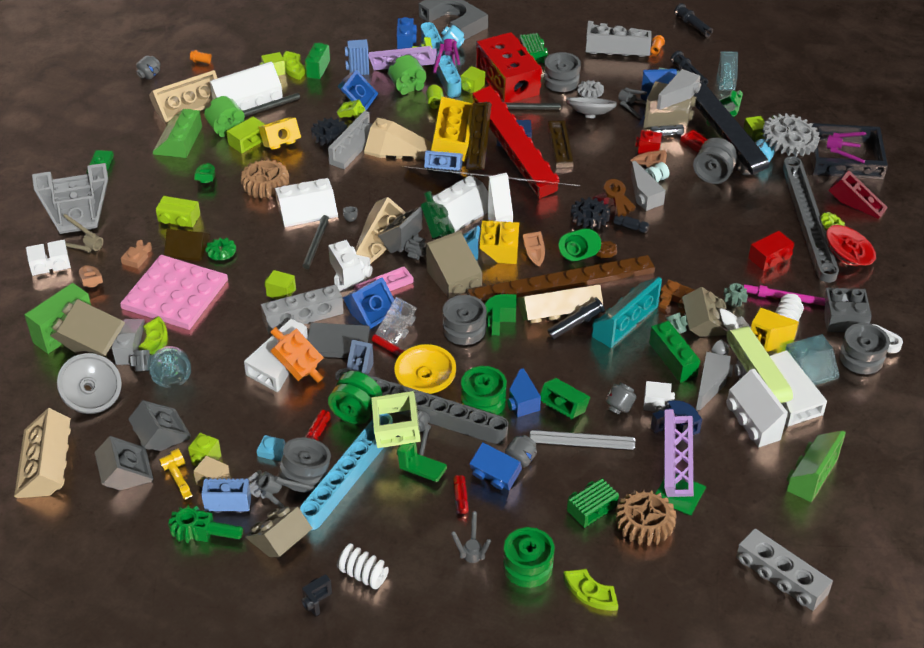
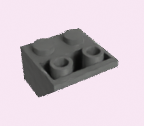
M826 288L824 318L827 332L846 333V330L854 324H870L872 316L866 289Z

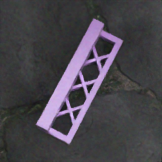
M431 46L369 52L368 54L374 70L389 69L391 65L393 66L396 63L395 60L404 55H411L413 58H416L421 66L435 64L438 55L437 50L432 49Z
M674 409L665 410L667 497L694 496L693 417H675ZM676 423H688V428L681 434L676 430ZM681 440L688 444V448L682 453L676 449V445ZM682 459L688 463V467L683 472L676 468V464ZM683 478L688 483L689 490H676V484Z

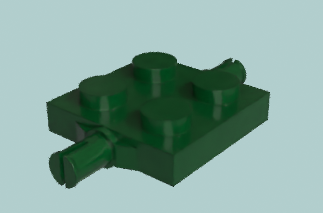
M430 191L424 193L426 202L422 203L421 207L432 239L436 240L454 233V228L448 219L449 214L446 207L435 203Z

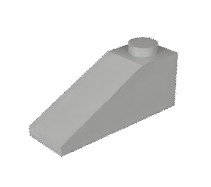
M682 69L659 94L657 109L661 110L690 99L695 93H698L701 88V83H699L700 75Z
M633 161L631 179L637 203L645 211L663 205L666 190L636 161Z
M124 319L125 324L112 345L116 365H130V356H134V351L139 350L145 323L144 319Z
M706 352L696 410H701L726 385L727 376H732L733 365H730L731 356Z

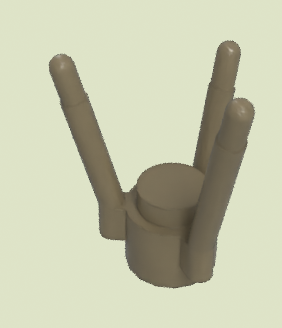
M67 214L63 215L64 218L86 234L83 238L85 246L66 243V247L85 250L89 253L91 250L98 251L101 249L103 238L90 232Z

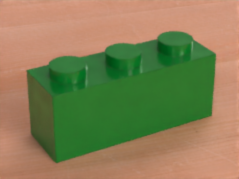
M666 321L651 326L649 344L676 379L681 383L697 377L700 359L673 325Z

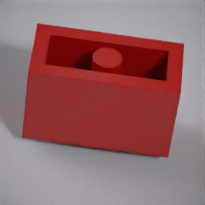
M777 231L752 243L748 258L764 271L784 260H788L793 254L794 242L782 232Z

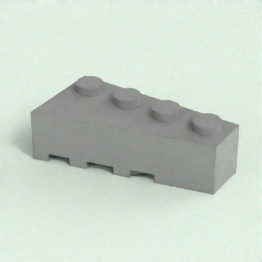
M588 21L586 52L591 54L650 56L651 31L636 28L626 30L623 26L618 25L612 28L608 27L606 23L594 25L593 21Z

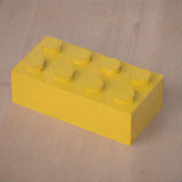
M441 96L431 151L463 154L462 161L464 162L469 144L473 103Z

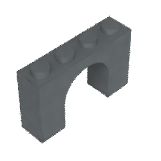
M424 0L419 3V17L427 22H432L445 15L460 16L450 22V26L455 25L464 33L463 38L465 40L488 28V14L464 0Z

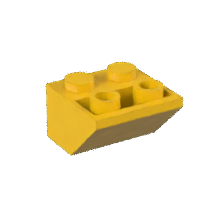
M482 221L480 249L497 263L517 264L519 223Z
M760 308L752 321L751 330L766 352H791L799 321Z

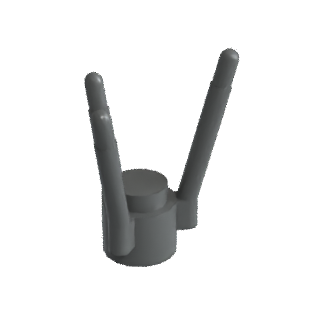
M627 87L622 89L619 94L620 105L626 107L633 115L641 119V116L628 104H633L637 101L646 105L647 101L637 98L634 94L646 95L647 93Z
M418 410L419 431H424L419 455L423 456L431 426L428 424L430 421L429 415L424 411Z
M269 473L262 474L258 481V488L264 491L263 496L270 499L280 509L285 506L272 494L278 493L282 485L285 486L284 484L312 491L315 489L314 486L282 479Z
M476 511L472 512L471 539L464 544V549L456 532L453 531L451 533L460 552V558H464L469 563H476L480 559L484 560L485 553L491 542L490 539H487L482 547L476 540Z

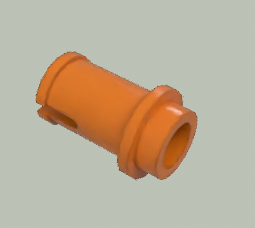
M661 35L655 36L652 40L653 44L650 48L652 54H659L661 47L665 44L664 37Z
M198 50L191 51L190 60L194 63L198 61L210 64L212 55L210 53L198 52Z

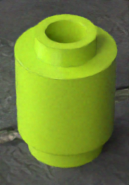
M431 85L426 91L427 100L431 108L437 109L439 108L441 96L444 97L441 87Z

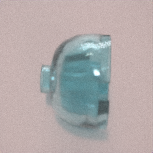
M165 346L158 349L152 355L149 363L151 378L156 384L166 388L171 387L169 384L179 383V386L182 385L191 374V363L186 352L174 346Z

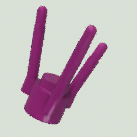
M448 38L443 41V44H440L433 73L437 71L443 51L446 55L451 56L454 65L455 58L457 65H460L456 40Z
M866 132L834 133L829 135L827 149H831L830 152L865 163V160L838 149H841L842 146L859 148L860 144L843 142V138L840 137L866 135Z

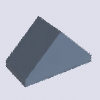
M352 340L347 369L369 375L373 366L372 343Z

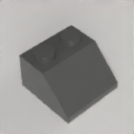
M419 206L399 215L378 235L390 253L395 251L402 252L405 250L408 239H414V236H419L418 233L423 229L422 207Z
M142 400L129 417V421L133 426L134 432L138 435L141 445L149 450L162 451L189 440L191 437L174 408Z
M109 436L95 451L102 485L123 490L146 484L153 480L144 447Z

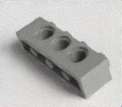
M337 285L261 304L263 322L268 334L275 327L280 329L290 319L307 324L344 314L343 299Z
M756 528L739 544L736 558L743 565L753 569L762 578L776 585L782 592L795 598L801 605L814 611L829 594L833 580Z

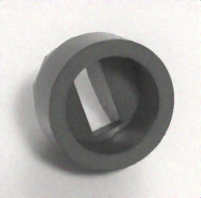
M352 206L345 207L343 209L345 220L349 222L356 220L358 209Z

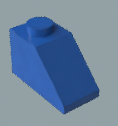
M524 368L519 370L509 389V398L507 399L509 409L514 411L517 418L540 411L541 396Z

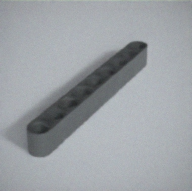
M347 368L338 370L335 374L336 384L345 372L354 370ZM368 375L380 386L382 396L414 391L417 411L426 412L430 417V424L493 444H503L507 441L508 421L502 416ZM411 410L396 412L411 417Z

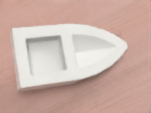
M720 308L722 321L728 331L749 326L742 316L737 317L730 311Z

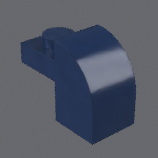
M677 400L667 402L665 410L674 409L675 417L692 416L693 435L700 433L702 418L693 406ZM659 410L652 415L651 429L654 433L665 430V410ZM676 423V430L681 434L688 428V423Z

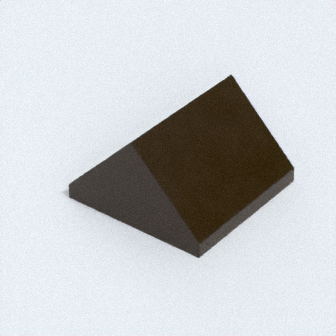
M166 229L164 256L181 260L201 261L211 236L204 232Z

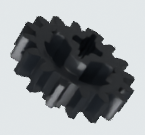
M330 117V119L323 118V121L317 120L318 124L313 123V127H311L312 139H315V143L320 142V145L327 144V146H330L348 128V125L344 121L339 122V118L333 120Z
M590 197L586 200L581 198V202L576 200L575 205L572 204L570 217H572L573 222H577V226L582 224L584 229L587 226H590V229H593L595 226L600 228V224L605 226L606 222H609V205L604 204L603 200L597 201V198L591 200Z

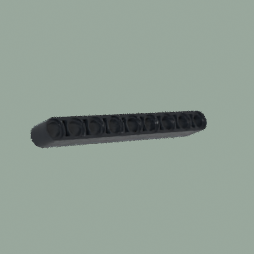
M700 81L701 88L698 93L694 94L697 97L696 108L719 136L736 148L738 159L751 175L769 168L766 155L707 85Z

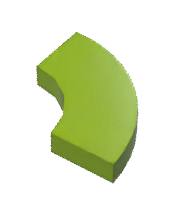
M286 51L283 55L285 72L291 77L301 80L306 74L305 65L299 62L301 59L300 54Z
M159 316L143 326L147 336L144 342L139 345V350H150V355H154L155 359L163 352L168 341L166 325Z
M587 569L564 571L563 576L567 587L580 601L597 609L618 610L614 586H607L596 582L590 577Z

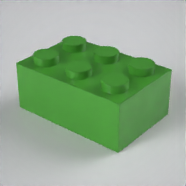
M71 283L24 314L32 342L47 354L62 345L50 335L53 332L51 327L58 318H62L64 314L62 310L65 305L77 299L91 305L88 293L74 283Z

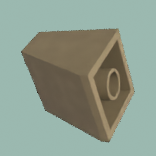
M655 81L646 103L644 128H651L652 126L660 128V126L674 125L676 127V125L680 124L683 127H687L689 120H693L694 110H692V107L695 106L697 97L693 95L690 99L659 110L657 109L658 96L668 84Z
M461 231L426 243L427 272L448 299L465 293L468 289L482 286V271Z
M77 299L65 305L62 310L64 314L61 319L58 318L52 325L53 332L50 336L78 355L93 353L104 357L125 322Z

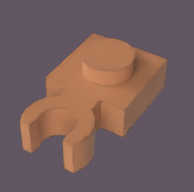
M141 239L137 241L136 248L130 247L121 257L122 264L138 269L148 258L147 253L152 249L151 242L143 246Z

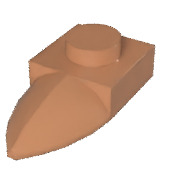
M665 150L647 152L632 158L630 161H636L639 165L649 168L651 166L654 167L659 162L666 163L667 154Z
M541 231L523 234L526 254H528L534 264L540 267L545 256Z
M85 265L79 270V277L83 287H95L103 283L102 275L97 268Z

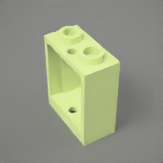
M414 391L372 397L374 434L377 448L421 442ZM411 410L412 421L380 426V414Z

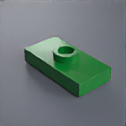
M96 150L90 165L106 163L108 171L114 157L113 151Z

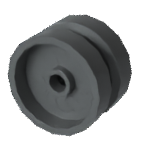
M566 52L549 55L545 59L544 84L546 87L557 92H568L577 88L581 66L579 58Z
M711 138L705 141L694 159L693 167L695 173L699 178L708 183L719 184L726 181L737 163V150L725 139Z
M459 295L450 298L443 307L444 336L449 341L460 345H470L480 341L486 332L487 310L485 304L480 299L470 295Z
M858 323L850 326L846 330L839 356L841 362L846 368L859 374L876 373L884 364L890 345L889 336L878 326L869 323Z
M304 437L289 440L284 445L278 476L282 479L307 484L316 488L327 475L331 458L329 449L323 443L311 438ZM284 484L294 491L313 492L312 490Z

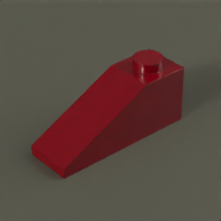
M849 170L838 178L828 190L841 203L878 219L888 208Z

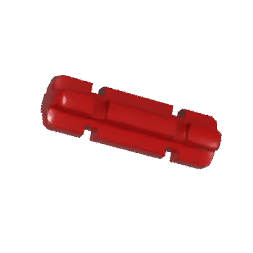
M320 410L317 415L318 417H316L307 432L306 438L318 440V437H320L327 425L325 423H328L331 418L329 411Z
M456 475L453 478L456 512L458 514H467L468 502L465 477L463 475Z

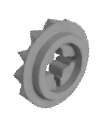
M594 80L581 81L577 91L583 97L598 98L603 94L604 86Z

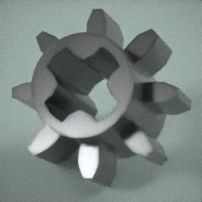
M414 236V239H408L405 246V251L409 252L408 257L419 260L420 256L425 257L426 239Z
M150 350L134 351V356H130V366H135V371L151 370V365H155V357L150 355Z

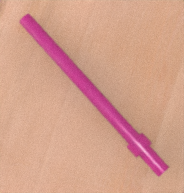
M744 284V289H747V293L758 294L759 297L782 298L786 294H795L800 297L801 302L825 306V298L769 289L768 286L763 285L757 287Z

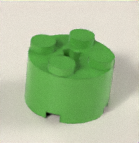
M411 55L397 58L395 60L396 63L393 66L391 65L388 70V75L397 90L402 95L414 90H422L426 80V72L418 60Z
M228 96L215 98L210 102L212 105L205 109V119L220 137H225L227 130L244 122L245 116L243 111Z

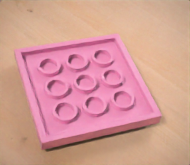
M160 255L120 303L121 308L153 319L159 316L166 323L190 330L227 282V274Z

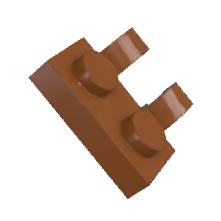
M668 280L660 291L662 301L659 307L667 309L670 302L674 301L680 306L677 313L680 312V315L684 316L686 312L682 297L695 289Z

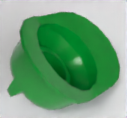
M580 229L567 233L559 240L560 255L569 261H580L592 257L601 248V238L595 231L590 229Z

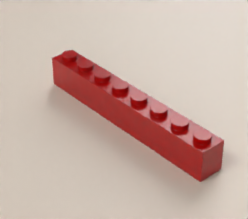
M491 85L473 92V104L490 102L492 104L489 128L523 177L529 180H538H526L537 197L541 199L558 191V175L552 172L548 161H545L540 150L534 147L532 139L527 137L522 125L517 123L515 115L509 112L507 104L501 101L499 93L494 91Z

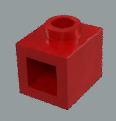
M642 130L641 136L636 139V147H639L638 154L660 151L662 133Z

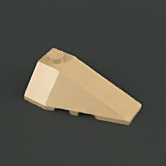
M377 118L370 127L364 154L379 158H386V155L396 156L397 159H402V156H412L413 159L425 160V152L431 151L432 142L393 121Z
M389 197L377 201L373 206L355 249L356 255L369 257L370 264L387 249L378 235L399 215L405 213Z

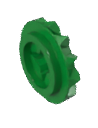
M220 237L218 240L213 239L212 242L207 243L206 253L214 260L228 259L236 252L234 241L229 240L228 237L225 239Z

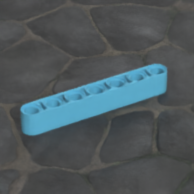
M430 22L421 24V41H423L424 37H430L432 48L436 49L437 53H439L440 44H443V41L435 25ZM443 51L436 73L446 94L452 98L459 97L461 95V77L451 57Z
M380 414V426L393 424L391 415ZM373 419L301 505L300 510L313 528L312 530L318 529L383 449L377 448Z

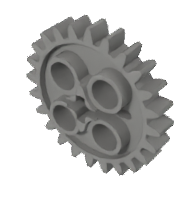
M785 113V116L778 114V117L773 115L772 118H768L762 131L764 133L763 137L766 138L765 142H770L769 147L775 146V151L781 150V154L787 152L788 156L793 153L795 157L798 154L804 156L805 153L809 155L810 152H814L820 139L818 137L819 132H816L817 128L812 127V123L807 124V119L802 121L800 116L795 118L794 114L789 117L787 113Z

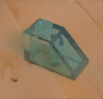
M721 52L717 74L718 89L735 91L738 74V52Z

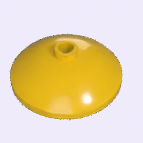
M424 344L411 347L404 351L395 363V377L400 385L428 394L439 392L448 387L456 375V362L453 356L447 350L435 345Z

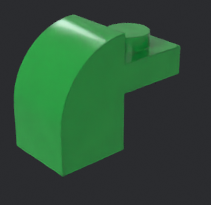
M499 294L487 300L485 306L488 327H492V335L500 336V322H516V294Z

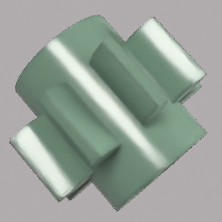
M738 283L730 284L729 289H724V302H727L731 307L742 306V302H747V289H744L743 285Z
M680 312L666 317V320L673 325L679 334L687 331L685 327L688 325L686 315L681 317Z

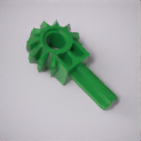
M189 504L184 509L179 507L178 512H172L171 519L168 522L170 534L172 537H176L178 542L184 539L187 543H189L190 539L208 542L210 535L240 539L243 535V527L213 522L212 513L200 511L198 506L191 508Z

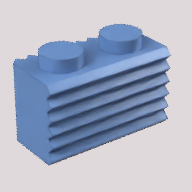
M367 39L347 41L348 46L345 47V57L348 56V60H345L346 70H349L350 73L357 70L361 75H369Z
M426 151L424 167L460 171L462 169L463 154Z
M207 478L204 479L202 489L204 511H250L251 491L249 480L247 478L245 480L243 478L240 480L238 478L236 480L234 478L231 480L229 478L227 480L225 478L222 480L220 478L218 480L216 478L213 480L211 478L209 480Z

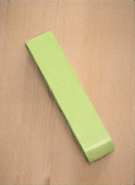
M745 326L727 331V341L747 373L751 369H755L780 403L791 401L793 393L790 385L751 328Z

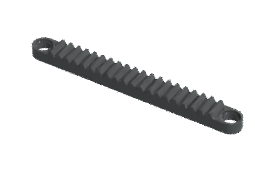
M794 156L786 157L783 163L786 184H788L789 193H791L798 221H800L801 231H803V236H805L804 240L806 241V246H808L811 261H813L814 271L817 272L820 280L828 283L834 282L837 279L839 269L834 254L829 248L826 231L821 222V216L802 161ZM824 271H829L833 274H826Z

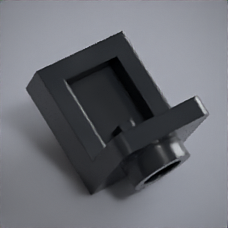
M326 574L320 578L313 579L302 588L303 598L301 602L307 611L311 610L315 616L320 614L319 601L332 594L331 580Z

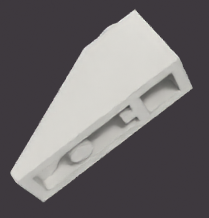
M507 173L489 176V221L513 222Z

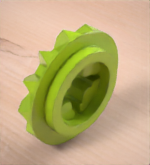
M827 212L821 216V222L826 230L833 225L845 226V223L836 214Z

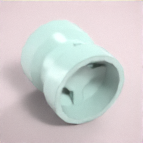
M659 162L654 167L651 166L645 170L657 182L669 177V169L663 162Z

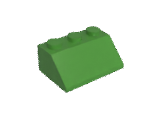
M182 109L169 120L153 150V154L187 158L202 128L200 111Z
M841 430L817 435L813 443H808L804 452L806 453L805 456L801 455L795 466L797 467L796 470L792 469L786 481L789 482L788 492L809 502L813 501L838 460L846 432Z

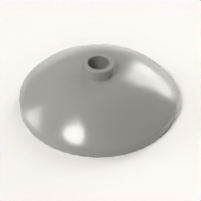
M566 98V103L576 112L585 114L586 118H595V115L605 114L617 105L615 101L600 98Z
M84 353L76 355L65 362L57 377V389L63 402L71 409L81 413L94 414L108 409L117 400L121 391V377L116 366L107 358L98 354ZM89 385L91 390H85L84 386Z

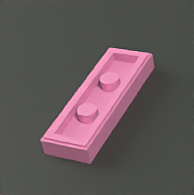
M404 266L354 285V291L381 277L384 278L389 290L393 291L413 283V276Z

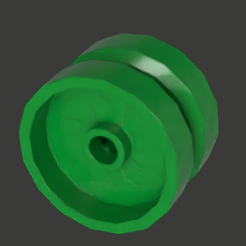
M490 366L473 367L466 371L461 380V404L495 415L502 413L506 405L507 386L504 374Z
M348 371L340 377L336 387L332 390L328 397V404L333 413L343 421L360 425L370 419L373 414L372 397L382 396V391L375 380L368 375L358 371Z
M531 527L520 528L510 533L504 544L503 570L505 576L512 583L520 587L532 588L547 582L553 571L555 546L552 538L546 532Z

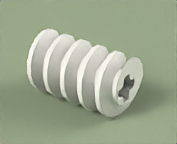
M795 294L784 295L775 313L799 321L804 310L800 297Z
M348 544L339 556L337 568L341 572L347 573L350 577L355 576L356 580L363 581L365 585L378 589L383 584L389 571L388 567L383 568L384 560L381 559L375 564L377 560L375 555L371 556L368 560L369 553L367 551L361 555V548L357 547L353 551L354 545Z

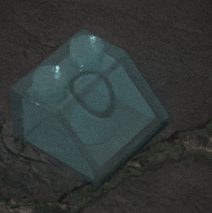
M823 334L786 345L785 351L789 352L814 385L839 378L833 348Z

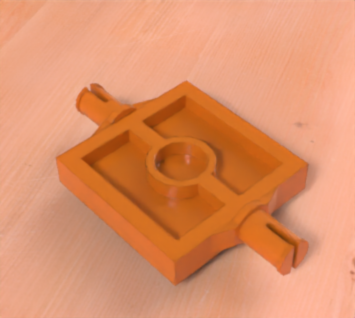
M277 327L270 332L278 340L276 346L271 350L272 354L298 381L307 375H310L317 383L324 378L315 369L324 357L297 328L286 335H283Z

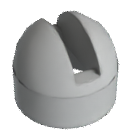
M719 340L715 343L711 352L727 355L729 353V346L723 340Z

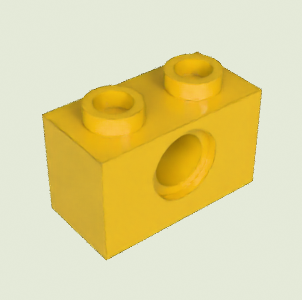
M287 117L258 127L264 147H270V149L280 148V144L295 143V139L301 138L295 117ZM279 130L282 131V137H281V138H279V136H278Z

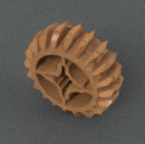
M261 159L259 162L254 161V164L249 163L248 167H244V171L241 174V185L244 191L248 192V195H253L254 198L258 196L261 199L263 197L269 199L270 196L276 197L275 188L288 186L289 173L286 166L282 165L281 162L277 163L276 160L270 161L268 159L263 161Z
M642 489L641 493L634 490L632 495L627 493L624 499L621 498L618 507H616L615 521L618 524V530L622 531L623 537L629 536L630 542L637 540L639 545L642 542H646L649 546L652 541L658 545L660 540L665 541L667 536H671L676 525V511H674L673 504L669 503L668 498H662L661 493L655 495L653 490L649 493H646L644 489Z

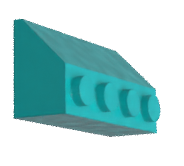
M657 277L641 282L635 288L633 287L612 308H608L604 315L595 319L592 325V337L610 348L617 344L658 307L662 279Z

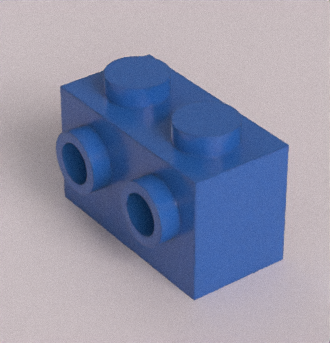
M398 18L397 49L412 48L413 44L416 43L417 25H414L413 18Z
M482 442L470 462L471 471L475 477L481 480L486 478L491 481L494 487L500 490L504 488L509 491L522 470L520 461Z

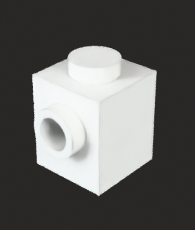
M646 381L643 410L655 412L665 410L667 402L674 401L675 393L671 392V384Z

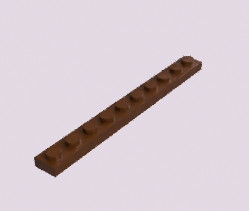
M646 255L468 289V295L474 296L486 304L488 299L499 294H516L517 298L568 290L654 273L655 267L649 256Z

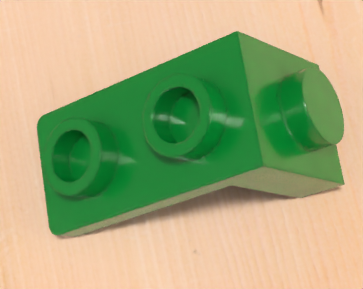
M416 442L398 446L397 455L400 469L435 482L439 481L447 469L446 464L417 454Z

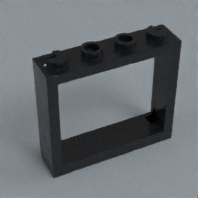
M812 123V127H818L816 132H819L818 137H820L819 140L828 141L829 135L834 133L866 132V135L840 138H843V142L872 143L875 160H865V163L853 159L819 157L817 146L814 152H810L813 175L841 177L849 170L857 178L884 179L888 164L880 127Z

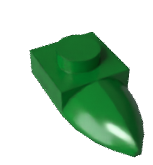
M210 163L200 165L196 169L195 180H199L201 183L213 182L215 167Z

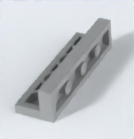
M364 111L328 147L329 164L345 169L365 148L370 127L373 125L370 123L368 111Z

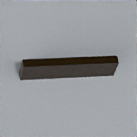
M490 102L473 104L466 169L481 170L485 168L492 105Z
M565 120L548 121V131L556 168H573L574 162Z

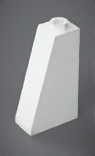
M290 319L279 329L283 335H286L297 328L308 340L307 327L293 319ZM272 335L244 361L248 377L278 392L290 372L271 352L278 342Z
M784 351L771 355V359L790 385L793 393L791 401L781 403L788 412L785 421L787 427L824 415L827 400L789 352Z

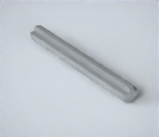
M540 430L530 431V438L535 443L630 450L635 448L634 437Z

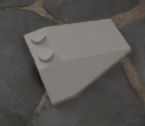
M106 163L87 166L88 174L53 179L51 172L32 174L34 191L60 234L81 231L64 218V214H67L86 229L98 227L108 183Z

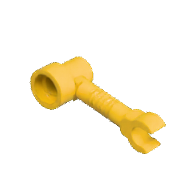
M179 448L170 451L171 454L160 458L159 461L164 471L169 469L185 500L191 497L192 494L178 469L179 466L185 464Z

